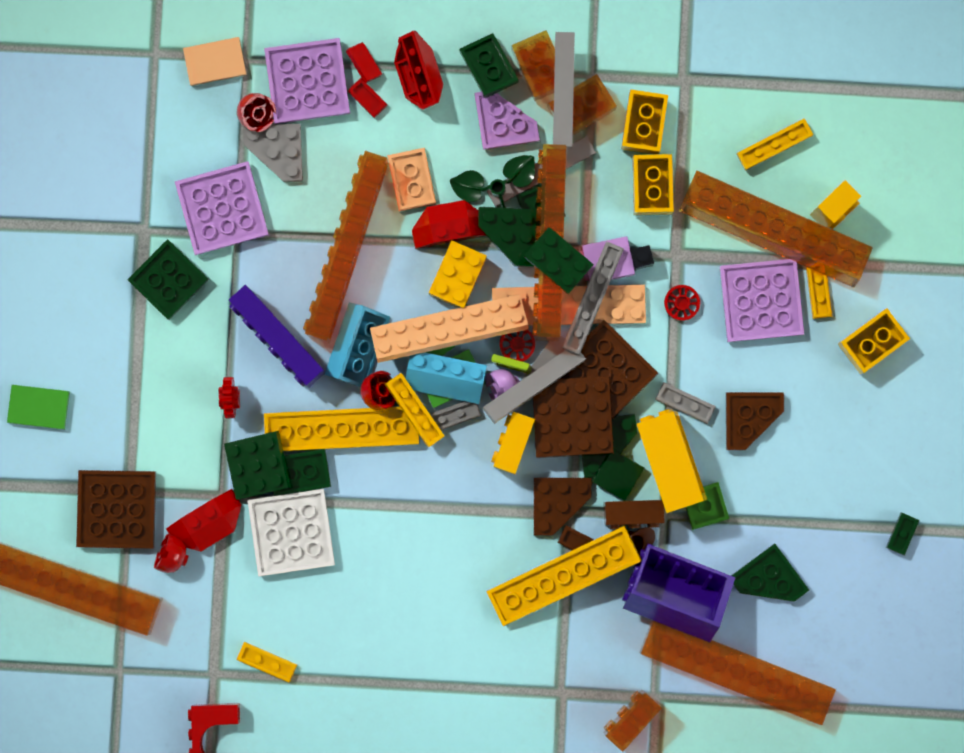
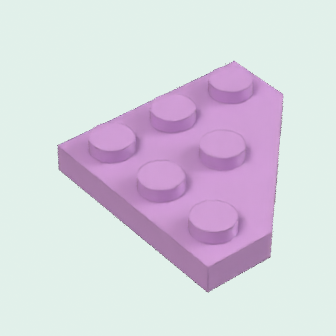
M481 92L474 93L483 150L540 142L537 121L527 116L498 93L484 98Z

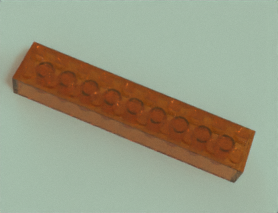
M543 144V148L539 149L538 164L541 165V169L538 168L537 183H541V188L537 189V202H540V207H537L536 221H540L539 226H536L535 240H538L548 227L564 238L566 145ZM534 267V278H538V284H534L533 297L537 298V303L533 305V317H536V322H533L532 336H536V341H559L561 333L562 289Z
M365 151L364 155L360 154L357 163L359 170L358 173H354L351 181L353 189L352 192L348 191L345 199L347 207L346 210L342 209L339 217L341 225L340 228L336 227L333 236L334 246H330L327 257H329L328 265L324 264L321 272L323 280L322 283L318 282L315 290L317 298L316 301L312 300L309 308L311 312L310 319H306L303 330H305V334L310 338L330 344L389 164L387 157Z
M697 170L679 208V211L787 259H791L853 288L860 281L873 247Z
M0 542V585L146 636L151 635L163 601L162 597Z
M653 620L650 623L639 652L642 655L819 725H823L836 691L833 687L714 640L707 642Z

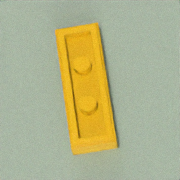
M825 260L805 262L812 319L832 317Z
M247 642L243 643L236 659L289 683L298 665Z

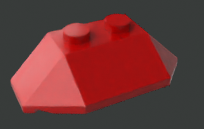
M411 31L399 37L394 64L405 98L424 110L439 103L444 84L432 48L417 31Z
M465 200L426 207L412 229L415 249L451 243V240L456 242L487 236L478 228V210Z
M230 489L183 516L167 527L166 530L169 534L182 539L186 548L202 552L235 532L242 504L239 500H236L233 489Z

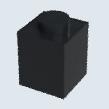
M649 245L630 250L634 271L654 265Z

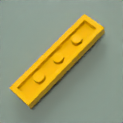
M804 118L745 148L736 155L746 171L812 137L813 133Z
M399 373L385 383V386L427 447L432 446L444 437V434L402 373Z

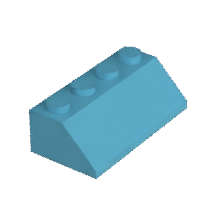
M349 302L324 375L361 387L363 380L372 373L376 361L370 328L388 324L390 316Z
M424 352L409 357L406 380L414 391L479 404L487 365Z

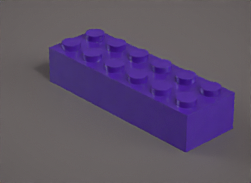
M246 284L229 299L231 303L229 307L236 315L244 317L242 321L249 329L257 331L255 336L264 345L266 343L270 345L268 350L277 359L279 357L282 358L281 364L288 372L291 373L293 371L296 374L294 378L301 386L311 387L325 374V370Z

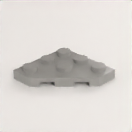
M301 124L271 125L262 132L251 131L243 126L244 146L283 182L303 181Z

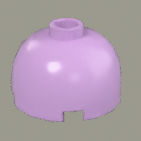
M505 369L494 370L485 375L486 387L490 386L492 393H489L492 401L520 382L517 376L514 377L511 372Z

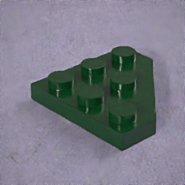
M479 207L478 228L489 237L491 242L509 259L514 267H534L524 258V255L535 244L536 209Z
M635 414L616 416L612 420L613 449L620 454L637 434ZM607 454L582 455L584 478L596 475Z
M775 543L731 575L735 577L734 587L741 594L794 602L809 591Z

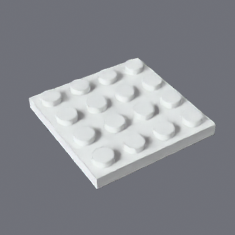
M324 489L247 500L258 577L335 565Z

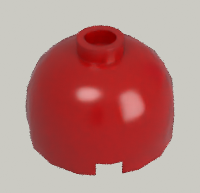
M250 93L239 101L237 117L246 129L262 132L273 124V112L276 113L274 102L269 97L260 93Z
M377 371L371 373L363 380L360 394L364 403L370 408L383 410L392 407L396 400L385 386V383L392 379L389 376L391 375L390 373Z
M167 534L160 545L162 546L160 553L158 552L156 555L154 568L160 572L173 573L181 565H186L189 555H186L187 549L182 539Z

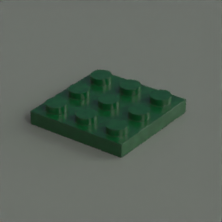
M167 239L127 280L159 312L170 320L209 279Z
M279 431L224 444L236 500L291 488Z

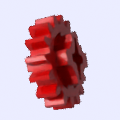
M223 377V385L218 389L219 407L224 409L226 419L235 418L236 408H240V390L238 386H235L234 377Z

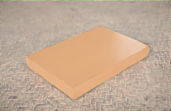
M239 37L183 48L191 86L247 75Z
M425 148L387 155L399 212L436 204Z

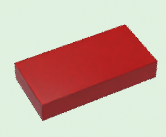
M363 42L346 50L364 83H368L382 75Z
M362 78L347 90L373 118L388 106L367 83H364Z

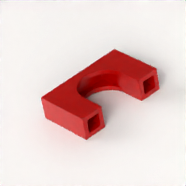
M240 703L192 705L191 709H188V721H191L192 729L188 731L189 741L192 740V748H189V753H205L202 740L204 733L211 726L239 724Z

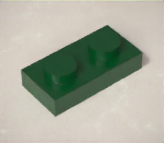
M900 512L886 548L905 556L919 520Z

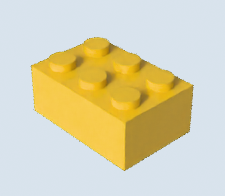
M630 89L621 150L659 155L668 95Z
M672 154L633 155L634 215H672L674 212Z
M844 180L810 216L825 231L829 227L833 230L860 204L858 199L862 196Z
M451 240L429 290V295L455 307L464 308L481 273L487 255Z
M886 308L839 342L838 345L861 375L910 340V338L888 308Z
M514 411L512 415H507L504 424L507 430L505 433L501 432L498 444L501 445L499 452L495 451L491 460L494 463L493 467L514 475L516 474L535 419Z

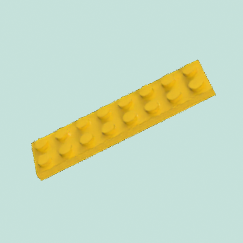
M400 406L383 410L360 408L264 413L265 434L279 431L283 451L419 444V434Z
M624 525L486 592L502 625L505 626L642 560Z

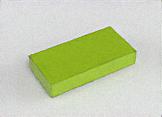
M496 354L492 355L491 361L497 366L531 374L532 366L529 363Z

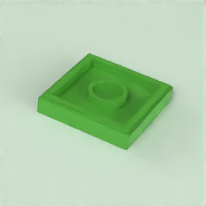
M719 482L703 486L707 500L686 507L692 530L729 519Z

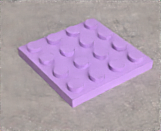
M340 38L264 48L270 95L276 108V113L273 112L275 124L350 114Z
M248 161L175 181L195 256L269 235Z
M796 258L719 266L727 342L804 335Z

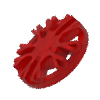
M674 286L665 296V310L675 320H689L697 314L700 308L699 295L690 286ZM682 288H685L684 295H681ZM677 289L679 296H675L672 291ZM689 290L694 294L691 298L686 296ZM668 297L675 298V301L668 299ZM696 299L697 302L690 303V300ZM667 303H673L674 307L669 309ZM689 305L697 306L695 311L690 310ZM675 308L678 309L674 315L671 313ZM686 309L689 311L690 316H687ZM682 311L684 317H677L678 312Z
M528 329L523 330L522 338L518 337L520 331L517 332L516 337L509 333L507 335L512 338L511 341L505 338L506 334L502 335L500 338L501 353L504 357L513 359L510 355L512 352H516L517 357L514 360L521 362L527 360L535 350L533 334ZM528 333L531 339L524 341L523 337ZM503 341L509 342L510 345L503 347ZM525 343H532V346H525ZM511 348L512 351L506 354L505 351ZM524 348L531 350L528 355L523 352ZM520 351L522 352V355H523V358H522V359H520V357H519V353H518V352H520Z

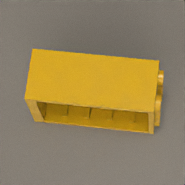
M672 409L658 412V417L649 415L640 418L641 422L637 423L666 513L707 500L679 414Z

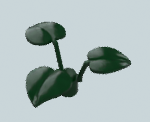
M522 155L510 159L503 167V175L509 180L495 179L485 188H482L484 186V178L479 172L474 170L465 171L451 178L450 184L455 194L466 202H476L481 198V191L491 190L493 196L499 197L502 208H506L502 197L506 192L505 185L512 182L516 187L522 188L531 184L535 176V158L531 155Z

